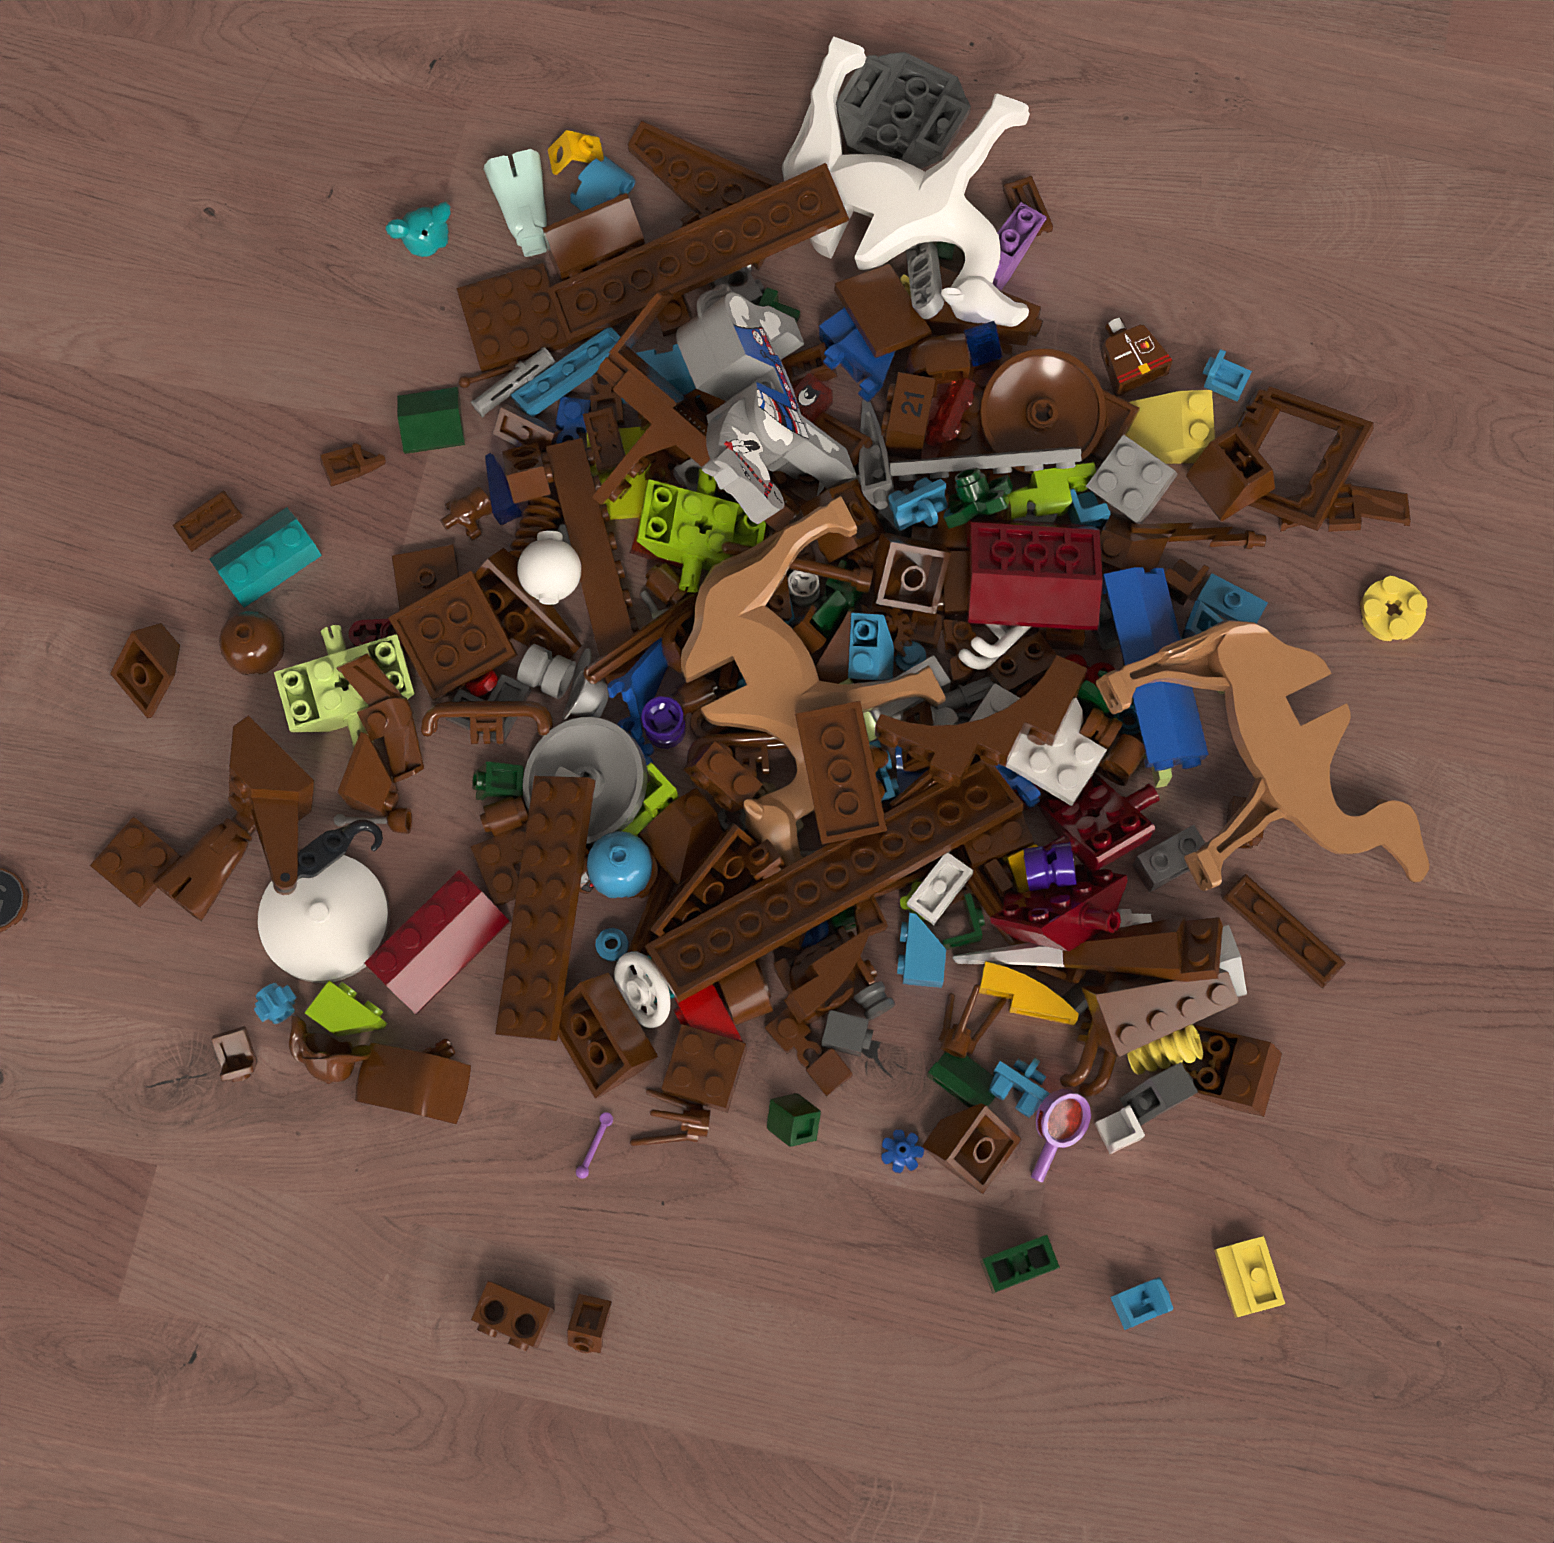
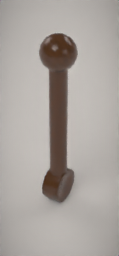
M513 360L506 367L470 378L462 376L459 379V385L462 388H468L471 383L512 372L516 369L515 365L519 362Z

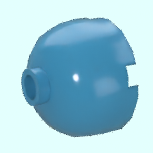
M615 831L605 834L594 843L588 854L587 871L590 882L598 892L609 898L617 899V897L623 898L626 896L629 898L635 896L646 887L652 875L653 861L650 850L639 837L630 832Z

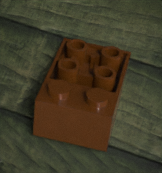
M1193 1024L1201 1040L1203 1058L1201 1060L1196 1057L1194 1062L1188 1063L1184 1060L1182 1063L1186 1072L1192 1077L1193 1084L1198 1091L1193 1096L1233 1110L1264 1117L1282 1052L1269 1041Z

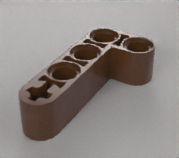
M1122 734L1119 739L1115 737L1095 772L1119 786H1125L1145 755L1144 745L1136 738L1127 734ZM1088 738V739L1092 740L1093 742L1097 743V741H1096L1095 739H1093V738Z

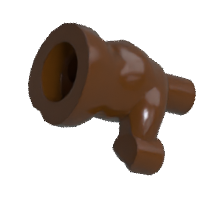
M477 486L470 494L447 502L445 506L450 510V514L440 519V522L446 530L457 523L466 527L467 530L465 532L467 536H470V540L473 541L482 535L476 521L483 516L491 515L495 511L487 494L481 487Z

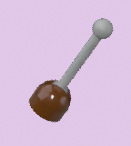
M410 808L393 809L387 817H345L343 814H337L334 817V824L339 827L356 820H368L375 824H387L396 833L409 834L412 829V812Z

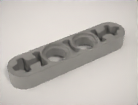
M924 242L907 249L906 256L912 306L923 319H929L942 309L944 298L941 295L942 282L937 247L933 242Z

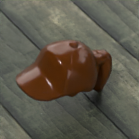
M297 1015L291 1016L290 1053L295 1060L305 1064L308 1072L314 1078L327 1084L345 1081L351 1076L355 1062L366 1060L370 1057L371 1050L369 1046H352L349 1041L339 1042L326 1034L308 1033L305 1022Z

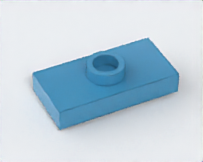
M1211 573L1196 600L1202 601L1213 612L1227 620L1254 622L1256 624L1268 602L1213 573Z

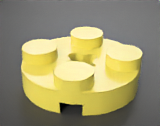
M1388 576L1372 584L1360 602L1364 627L1370 634L1383 641L1410 638L1421 627L1426 616V598L1422 596L1421 592L1413 584L1396 576ZM1385 604H1396L1401 614L1394 613L1392 616L1386 613L1388 607Z

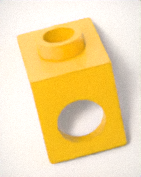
M566 130L548 148L551 169L554 175H558L572 160L589 164L596 158L599 161L604 160L599 137ZM562 146L563 156L561 161L558 163L557 152L558 149Z

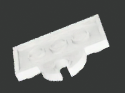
M994 683L969 722L983 719L1006 709L1020 698ZM1075 698L1053 746L1047 744L1037 745L1028 740L1027 735L1021 734L1006 767L1072 806L1103 759L1107 749L1079 733L1083 723V713L1077 698Z

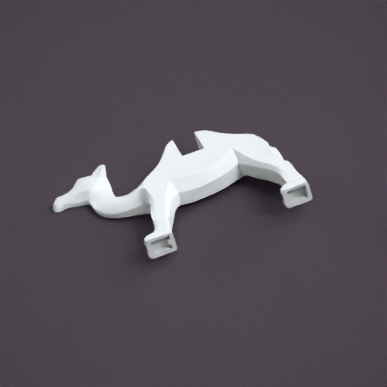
M833 37L828 46V54L823 59L818 78L810 92L811 103L802 127L782 164L784 181L826 163L849 219L853 211L872 218L855 255L859 270L870 271L879 268L918 243L942 241L955 244L964 251L965 263L952 286L941 291L942 297L951 305L955 316L963 321L973 323H990L1008 327L1017 326L1027 318L1029 309L1024 303L1014 302L993 285L1000 262L1001 248L999 235L986 217L966 200L964 193L969 179L980 168L992 145L1003 131L1012 126H1020L1027 123L1030 115L1028 112L1029 107L1018 100L995 94L991 108L986 111L975 130L944 160L926 172L909 163L889 156L875 154L843 155L836 107L838 92L845 75L852 70L861 68L867 57L864 54L865 50L861 46ZM849 221L809 238L814 249L819 254L831 259Z

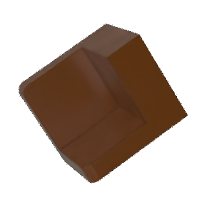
M1179 559L1172 569L1169 568L1165 573L1170 597L1184 606L1205 579L1209 567L1204 564L1198 571L1183 559Z
M810 605L788 624L802 640L810 655L826 642V638L809 623L817 610L813 605Z

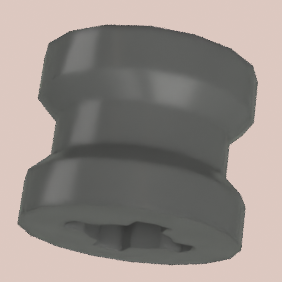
M882 981L870 985L854 996L856 1003L863 1006L865 1010L864 1016L868 1020L884 1014L895 1006L894 1000L887 997L884 992L885 985Z

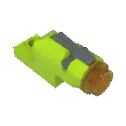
M1094 462L1075 465L1074 468H1051L1033 471L1028 486L1007 494L1009 499L1008 507L992 513L994 520L1054 523L1056 516H1062L1069 510L1072 503L1070 489L1074 488L1076 493L1088 489L1086 485L1096 473Z

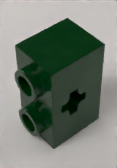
M1048 1235L983 1258L980 1261L992 1294L1060 1268Z

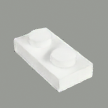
M944 854L908 900L907 906L934 925L972 876L973 870L951 854Z

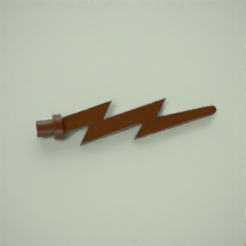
M1193 523L1132 524L1130 528L1132 533L1172 534L1168 542L1212 540L1209 547L1243 546L1244 549H1252L1253 546L1265 547L1266 535L1255 534L1253 530H1246L1245 533L1230 534L1232 527L1191 529Z

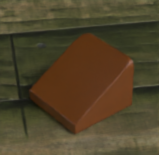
M832 1047L806 1069V1072L826 1097L853 1076L852 1071Z

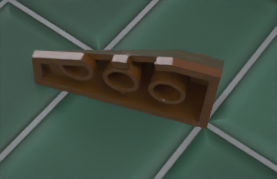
M503 547L489 557L476 571L475 575L509 639H515L526 645L528 649L533 644L543 647L552 652V658L560 655L570 659L582 645L552 604H542L539 602V599L532 597L524 590L518 578V561Z

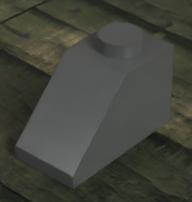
M1180 1062L1149 1078L1119 1099L1124 1107L1131 1106L1140 1126L1184 1102L1198 1093L1193 1084L1192 1077L1186 1072Z

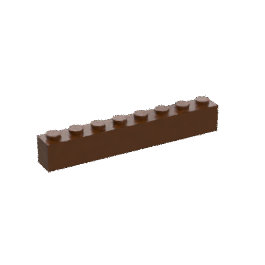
M582 438L547 446L546 450L571 547L576 551L581 562L580 582L599 656L601 657L638 631L639 628L636 617L629 618L627 608L633 607L628 588L623 590L621 588L619 579L625 578L621 560L614 561L612 551L618 550L613 531L608 533L606 531L605 522L610 521L606 503L601 505L592 497L601 487L599 476H592L590 470L591 466L596 465L591 447L585 448ZM641 651L605 677L607 685L612 680L628 673L645 651Z

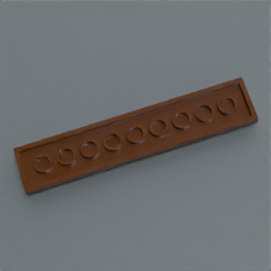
M824 163L547 289L566 340L572 345L603 331L605 328L615 326L639 315L657 292L670 291L674 295L671 298L673 300L841 225L850 219L829 168Z

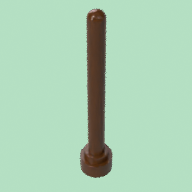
M730 541L722 544V551L733 556L752 548L751 546ZM798 557L795 558L789 569L851 583L850 586L856 587V591L867 594L874 571L873 568L861 566V569L854 568V570H849Z

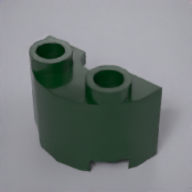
M835 590L828 596L823 595L812 604L817 610L809 623L827 641L834 634L849 607H853L855 602L843 591Z

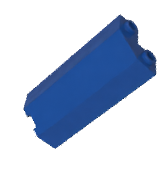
M1134 567L1103 574L1102 591L1103 594L1107 593L1124 665L1145 659L1159 652L1164 646L1181 640L1163 568H1154L1150 570L1151 572L1145 573L1143 567ZM1161 681L1137 687L1132 699L1146 753L1145 768L1154 766L1155 771H1162L1173 768L1176 765H1182V769L1202 765L1201 760H1204L1209 753L1193 688Z

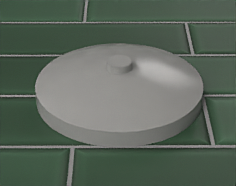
M580 717L565 721L554 727L537 743L527 761L523 777V796L528 812L534 776H555L558 768L563 767L580 777H589L596 780L586 846L594 845L605 834L622 831L633 821L645 798L648 774L643 752L635 739L627 731L605 719Z

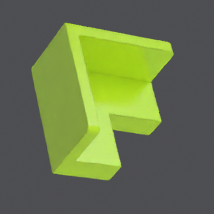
M652 763L646 766L650 782L647 784L642 806L633 821L622 830V832H630L637 837L639 832L670 803L679 798L674 786Z

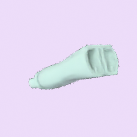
M532 149L512 154L515 164L514 168H511L508 156L503 155L489 159L483 169L502 210L507 226L516 239L517 245L522 247L525 257L546 252L547 247L542 228L547 226V213L540 154Z

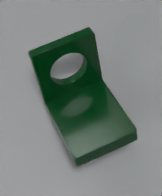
M971 893L964 894L963 904L971 933L943 940L942 945L946 950L980 942L982 939L981 927L985 926L984 916L981 907L975 908Z

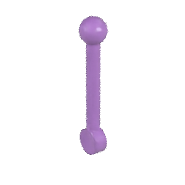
M605 1112L601 1114V1125L582 1165L576 1169V1175L581 1179L588 1176V1166L605 1129L613 1123V1117L610 1113Z

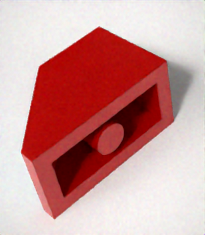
M713 984L679 1003L675 998L679 1007L673 1009L681 1025L688 1024L689 1027L742 1042L741 1036Z

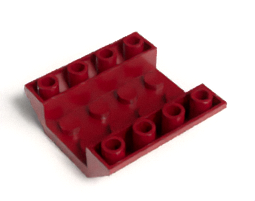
M972 518L966 522V547H970V586L967 595L968 623L1098 630L1103 581L1099 529L1093 525Z

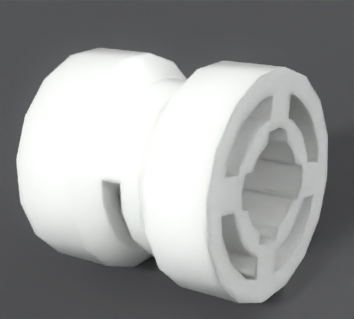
M797 570L790 574L788 588L792 603L802 608L809 607L819 598L820 586L818 575Z

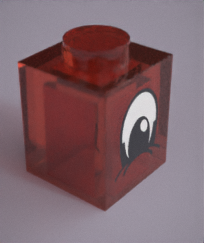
M810 373L793 390L801 415L811 423L833 404V390Z

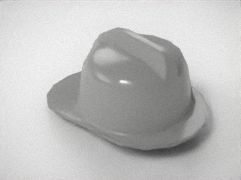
M590 648L584 650L578 661L569 700L563 712V719H566L570 714L579 717L600 718L607 703L609 694L604 680L601 679L596 684H590L583 675L584 668L591 663Z

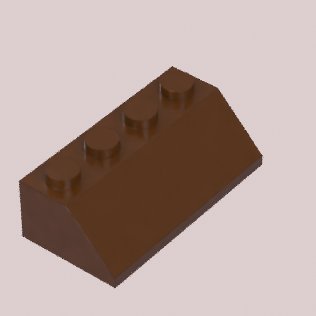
M731 823L719 836L707 854L699 861L683 884L679 886L663 909L659 911L649 925L650 930L661 937L741 893L753 879L752 874L741 858L759 846V844L738 826Z

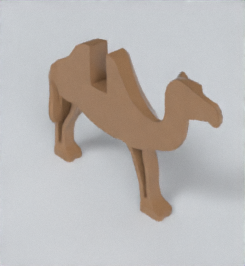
M841 496L831 500L826 506L818 507L802 519L784 527L783 530L771 535L756 546L713 565L699 588L695 604L693 630L681 654V671L686 683L735 660L747 685L702 707L701 713L708 722L717 726L740 727L767 732L782 742L796 760L797 774L789 785L757 800L747 799L744 801L745 825L749 834L759 845L768 839L781 855L787 867L804 858L800 854L796 821L814 810L795 714L855 701H861L863 713L879 709L897 700L911 697L925 699L936 707L946 701V697L929 665L917 673H909L886 681L844 685L819 681L816 667L802 640L788 624L766 607L782 583L789 567L805 546L828 532L839 533L846 537H851L857 533V526Z
M1224 620L1197 635L1166 645L1159 652L1145 659L1124 665L1119 670H1113L1096 680V685L1112 714L1128 709L1136 688L1148 683L1161 681L1224 692L1228 724L1232 738L1255 781L1245 802L1223 829L1202 845L1198 851L1184 856L1196 884L1202 891L1219 886L1222 882L1221 868L1223 861L1235 849L1260 834L1270 822L1281 818L1290 820L1321 847L1335 854H1358L1382 845L1395 857L1404 869L1406 877L1411 882H1421L1428 873L1430 864L1423 845L1420 825L1411 806L1401 801L1378 799L1376 806L1356 817L1344 814L1336 805L1330 785V764L1340 739L1350 723L1351 714L1348 704H1343L1300 725L1286 699V696L1332 674L1325 661L1311 651L1292 647L1281 642L1266 628L1254 622Z

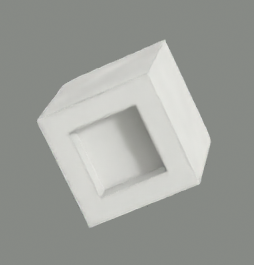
M1130 1105L1095 1123L1109 1154L1129 1146L1145 1136Z

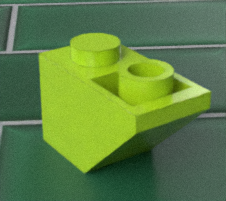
M328 981L305 1012V1014L337 1037L384 1029L388 1024L380 1018L383 1013L382 1010L368 1000L364 1005L355 1000L354 997L357 995V992L343 982L337 987Z

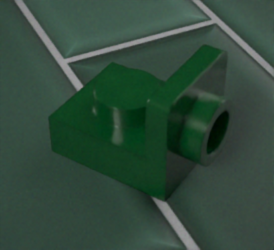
M486 761L473 774L472 788L476 790V800H484L488 796L498 798L513 796V798L523 797V766Z

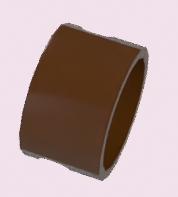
M757 960L718 980L735 1026L773 1011L769 1000L771 994Z

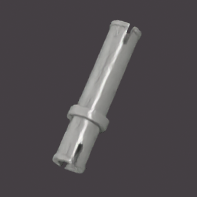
M545 347L541 348L539 352L524 363L521 361L515 365L516 369L475 400H472V406L483 418L485 414L506 400L511 394L533 380L549 366L555 364V360Z

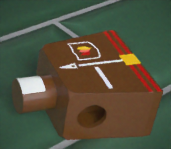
M1116 318L1105 326L1110 338L1104 341L1101 356L1115 396L1119 397L1169 374L1173 360L1145 325L1140 324L1127 330L1122 319Z

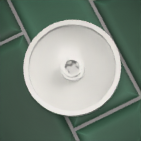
M345 855L316 877L300 878L297 881L295 891L289 895L277 893L271 881L262 896L258 911L260 939L270 958L293 977L314 983L340 981L366 967L364 962L384 944L390 925V906L382 884L366 866Z

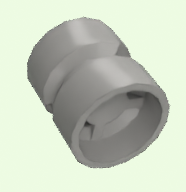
M533 644L522 659L517 674V681L532 688L540 685L543 693L560 699L570 686L575 673L576 662L560 655L552 658L551 651Z

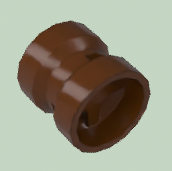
M1094 706L1079 733L1087 738L1095 739L1098 745L1108 749L1123 722L1115 717H1106L1101 709Z

